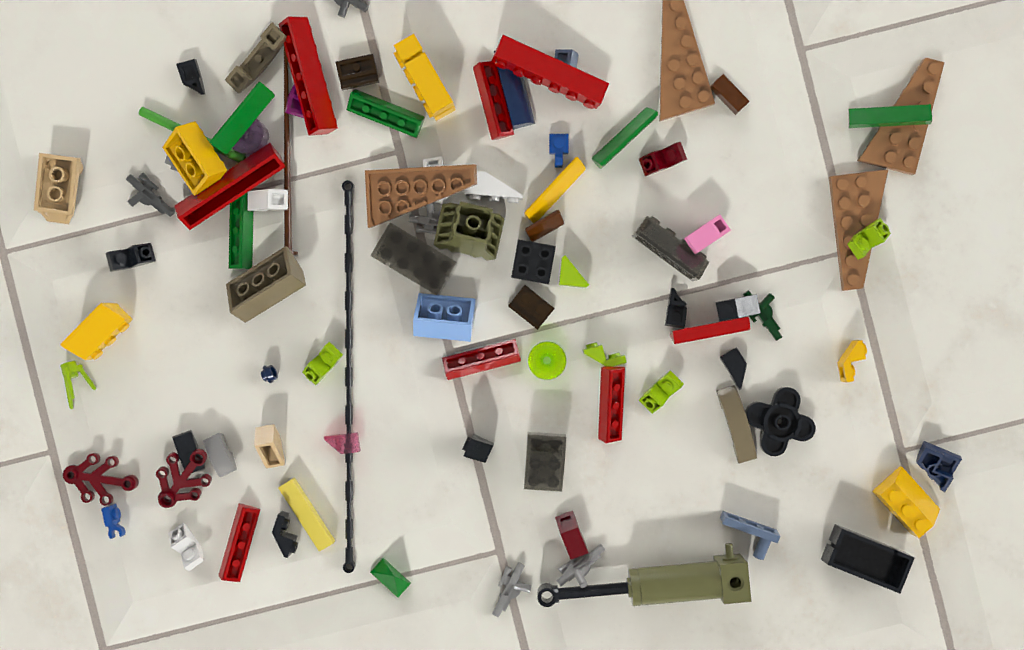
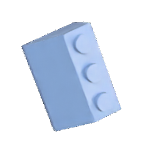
M419 293L413 318V336L471 342L475 299Z

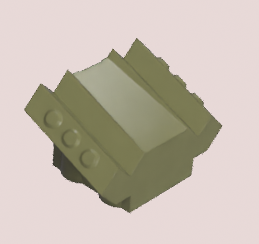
M462 201L459 204H442L433 245L439 250L448 249L452 253H463L474 258L483 257L487 261L495 260L505 219L501 215L493 213L491 208Z

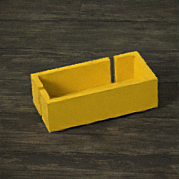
M415 34L394 45L396 52L393 54L400 67H405L403 71L411 85L415 84L413 89L420 102L425 101L423 106L430 118L434 117L438 121L455 111L456 109L450 95L425 52H422L423 48Z

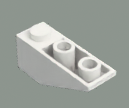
M477 171V185L465 189V195L469 196L471 200H480V197H486L488 201L499 202L500 199H507L509 203H519V200H523L522 194L487 172Z

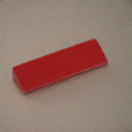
M491 61L479 62L473 67L491 139L497 140L512 136L514 131L497 66Z
M742 317L674 330L671 332L670 337L674 344L748 331L750 330L749 317Z
M516 339L443 357L442 361L445 375L448 380L517 363L521 361Z
M601 367L598 439L604 443L622 440L625 367Z
M238 504L219 571L221 580L240 582L258 521L259 508Z

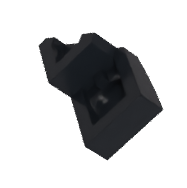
M192 59L177 63L176 66L183 85L201 95L205 94L197 60Z
M674 288L670 289L665 326L684 328L687 304L685 301H682Z
M736 347L722 355L720 360L740 390L742 389L747 363Z

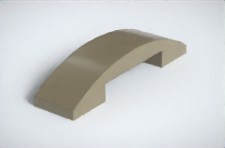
M273 22L260 36L262 40L240 66H236L225 79L238 94L244 91L261 75L278 54L287 38Z
M735 385L716 390L734 444L733 448L738 464L756 459L757 454L751 429Z

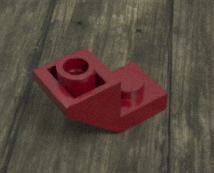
M676 142L662 150L651 152L639 158L645 176L673 167L687 160L681 142Z
M570 511L555 517L570 559L588 554L589 552L574 512Z

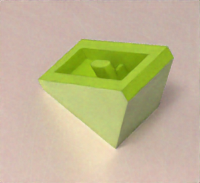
M564 255L561 258L559 285L580 288L588 287L587 281Z

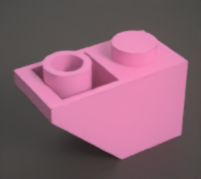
M718 215L685 237L684 240L693 253L697 254L731 231L722 216Z

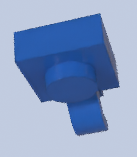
M549 134V155L555 154V168H563V154L569 153L568 134Z
M110 504L101 508L105 527H108L109 538L113 539L116 537L115 530L119 532L120 537L124 536L126 533L125 528L118 524L121 512L117 508V504Z

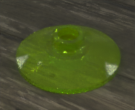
M541 342L530 351L528 365L536 377L551 380L561 375L564 371L566 355L563 349L556 343ZM545 357H549L551 359L549 364H545L543 362V359Z

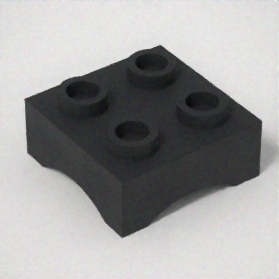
M518 239L511 278L549 285L556 246Z

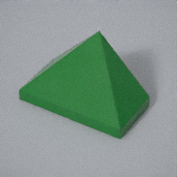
M384 558L370 572L398 598L411 584Z

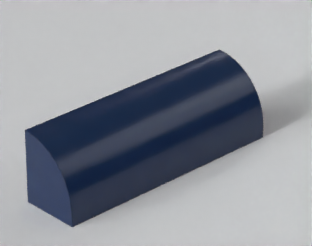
M497 67L513 130L535 124L524 78L514 75L513 71Z

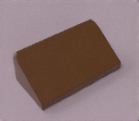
M724 74L710 86L711 90L735 115L750 102Z
M556 210L525 228V232L531 242H535L564 224L560 211Z

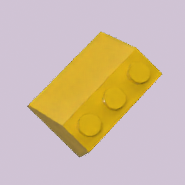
M196 121L175 127L162 147L194 196L219 181L227 171L224 162L221 161Z
M100 303L60 345L84 360H96L103 354L102 350L106 346H110L116 341V336L120 332L122 333L129 328V323L133 319L117 303Z
M902 466L898 467L872 491L907 531L915 537H922L934 526L940 508Z

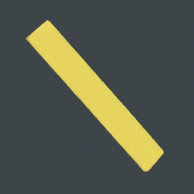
M295 477L278 487L318 551L332 545L335 539Z

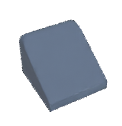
M572 49L555 50L554 58L577 68V52Z

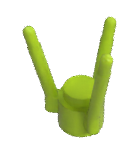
M76 361L60 365L70 409H73L72 399L75 398L71 379L78 377L79 372L90 387L96 390L95 385L84 371L82 364L77 365Z

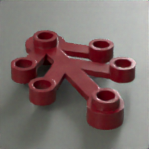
M196 449L190 455L191 462L181 475L178 467V461L180 460L178 454L172 452L167 456L166 462L170 466L174 484L171 488L169 487L167 481L169 469L162 466L156 471V477L159 479L161 492L158 495L160 506L169 508L173 507L177 501H196L202 494L199 488H192L190 492L185 493L177 492L180 488L207 487L210 485L212 477L209 474H203L200 478L188 479L197 466L203 465L207 460V453L203 449ZM170 457H174L176 461H172Z
M97 453L89 454L80 465L67 466L63 471L64 481L68 484H75L81 493V500L84 503L93 501L95 494L93 491L88 490L82 480L90 482L100 496L99 501L103 506L111 504L113 496L106 491L101 483L121 486L125 491H131L137 488L139 484L138 478L134 475H128L124 478L102 475L110 468L116 467L119 464V459L116 456L108 457L105 463L92 473L83 471L91 465L100 462V455ZM92 456H94V457L96 458V461H95V462H92V460H91V457H92ZM110 459L114 460V465L110 464ZM70 472L74 473V478H71ZM127 480L130 482V487L126 485ZM86 493L90 495L89 500L86 499ZM105 496L109 498L108 503L104 500Z

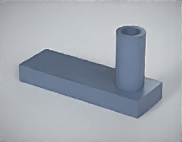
M722 511L720 519L723 525L760 537L753 556L764 560L771 541L778 543L780 539L777 529Z

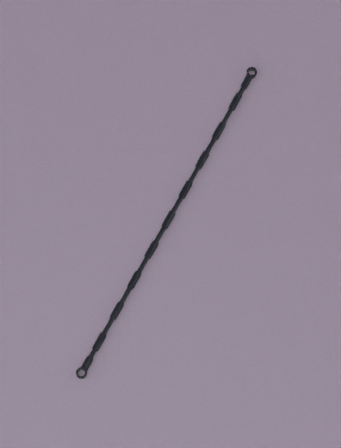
M349 180L342 183L344 206H346L344 234H346L345 463H347V481H345V501H347V519H345V539H347V547L345 548V563L343 565V570L346 573L353 572L356 566L353 561V519H351V501L353 500V481H351V463L353 462V443H351V425L353 424V405H351V386H353V367H351L352 191L355 186ZM350 183L351 189L346 190L345 185ZM346 564H351L352 569H347Z

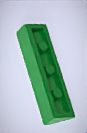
M258 82L210 140V144L224 154H228L275 97V94L264 84Z
M357 89L350 93L346 109L349 112L415 138L418 137L425 119L420 114Z
M931 104L848 109L849 128L926 125L932 123Z
M646 107L592 157V161L602 169L657 118L658 112Z
M248 192L230 203L229 269H250L253 264L254 211H248Z

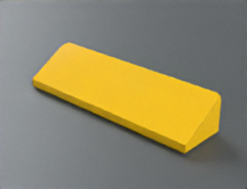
M575 157L524 212V215L532 223L537 222L585 171L586 168L578 157Z

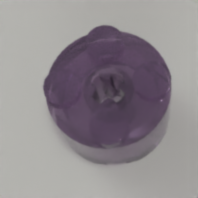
M256 119L232 149L240 154L250 156L267 145L269 132L266 126Z

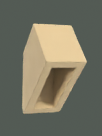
M275 425L256 427L254 446L266 469L285 465L281 438Z

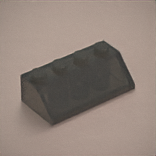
M646 216L632 234V237L691 281L699 280L709 264V261L706 260L707 256L702 252L694 254L684 239L680 241L675 237L676 233L669 228L664 229L659 225L661 222L655 217L651 216L649 218Z

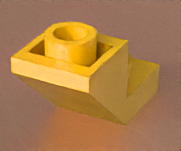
M852 340L837 362L841 382H853L855 368L851 365V362L866 359L867 347L863 340Z

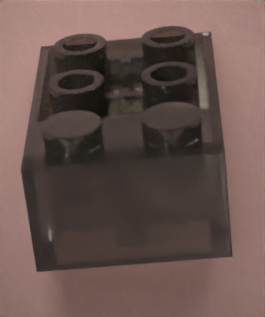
M527 432L524 489L562 492L566 434Z

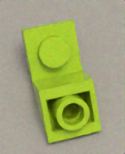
M879 218L855 234L847 245L859 260L865 257L871 248L886 241L891 234L889 227Z
M328 342L320 353L307 364L302 373L309 381L317 385L338 363L343 354Z
M597 342L586 345L587 349H583L584 354L604 366L613 367L627 363L625 355H620L619 352L608 355L609 358L606 359L603 346L597 345Z
M670 370L639 401L653 414L665 404L671 395L681 389L684 383Z

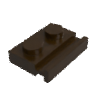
M373 54L335 62L342 91L380 83Z
M526 285L523 286L508 305L509 308L537 330L555 309Z

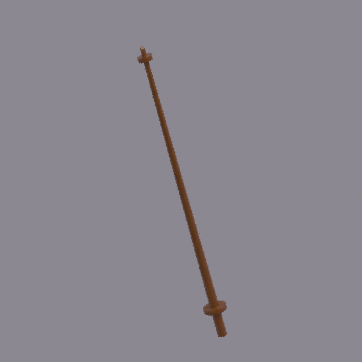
M284 47V164L286 166L284 168V190H288V210H284V247L287 246L293 256H298V252L292 251L289 114L285 113L289 95L288 58Z

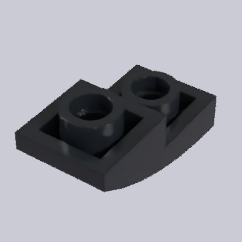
M192 430L172 437L184 470L191 462L190 455L194 450L198 449V444ZM205 464L197 466L192 473L205 469Z

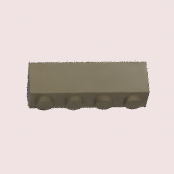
M287 246L226 284L229 310L232 315L246 323L306 286L304 272Z

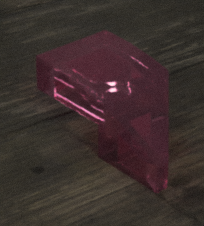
M358 432L324 436V440L340 454L361 451Z

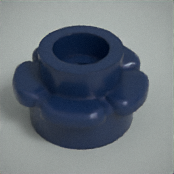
M272 365L263 366V371H261L262 379L265 382H274L278 378L276 369Z

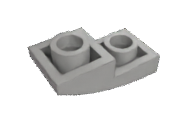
M217 433L203 440L209 459L219 477L237 470L233 453L227 449L224 434Z

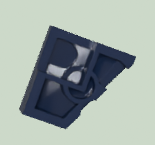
M924 441L919 450L916 463L927 472L931 480L938 484L941 491L946 492L954 479L953 473L962 458L960 455Z

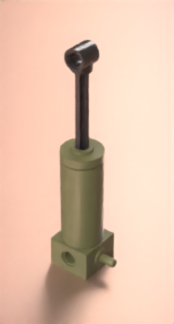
M726 543V555L713 556L714 561L628 569L626 582L587 585L584 588L580 586L558 588V585L544 583L539 586L537 591L538 602L543 607H551L563 599L628 594V597H631L632 606L721 599L723 604L752 602L748 562L740 553H733L732 543ZM548 591L552 596L546 599L542 597V593Z

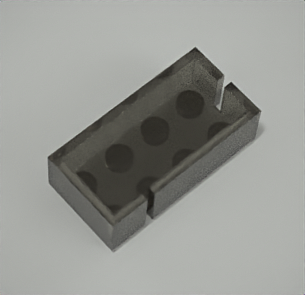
M389 223L370 255L437 296L441 294L448 282L445 280L446 276L450 278L458 265V262L392 223Z

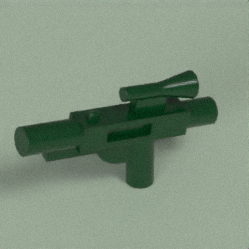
M749 290L743 293V296L752 295ZM769 293L759 303L761 313L750 315L749 317L755 323L757 321L755 317L758 316L763 323V327H766L777 341L782 338L778 331L781 328L772 317L773 310L769 304L775 297Z

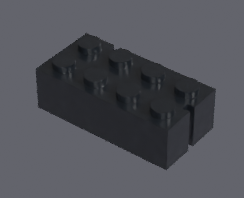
M835 524L828 539L831 541V545L826 544L821 560L829 566L901 594L915 557L902 550Z

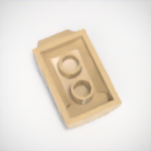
M39 153L34 210L42 214L46 221L69 224L74 216L78 179L83 171V164L80 158Z

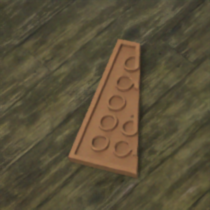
M662 0L659 122L715 104L684 0Z
M924 58L893 106L931 104L932 110L945 62ZM928 124L879 127L857 161L909 175L916 174Z
M477 165L365 170L368 228L375 227L477 185Z
M888 169L829 177L842 291L862 289L864 287L872 248L865 257L858 260L847 243L855 234L878 219Z

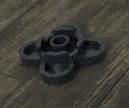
M781 387L774 393L771 404L753 402L745 410L749 425L762 430L760 447L769 456L783 454L791 439L808 441L815 434L816 426L814 421L810 417L798 413L801 398L799 393L793 388ZM779 418H781L782 422L778 425L777 421Z

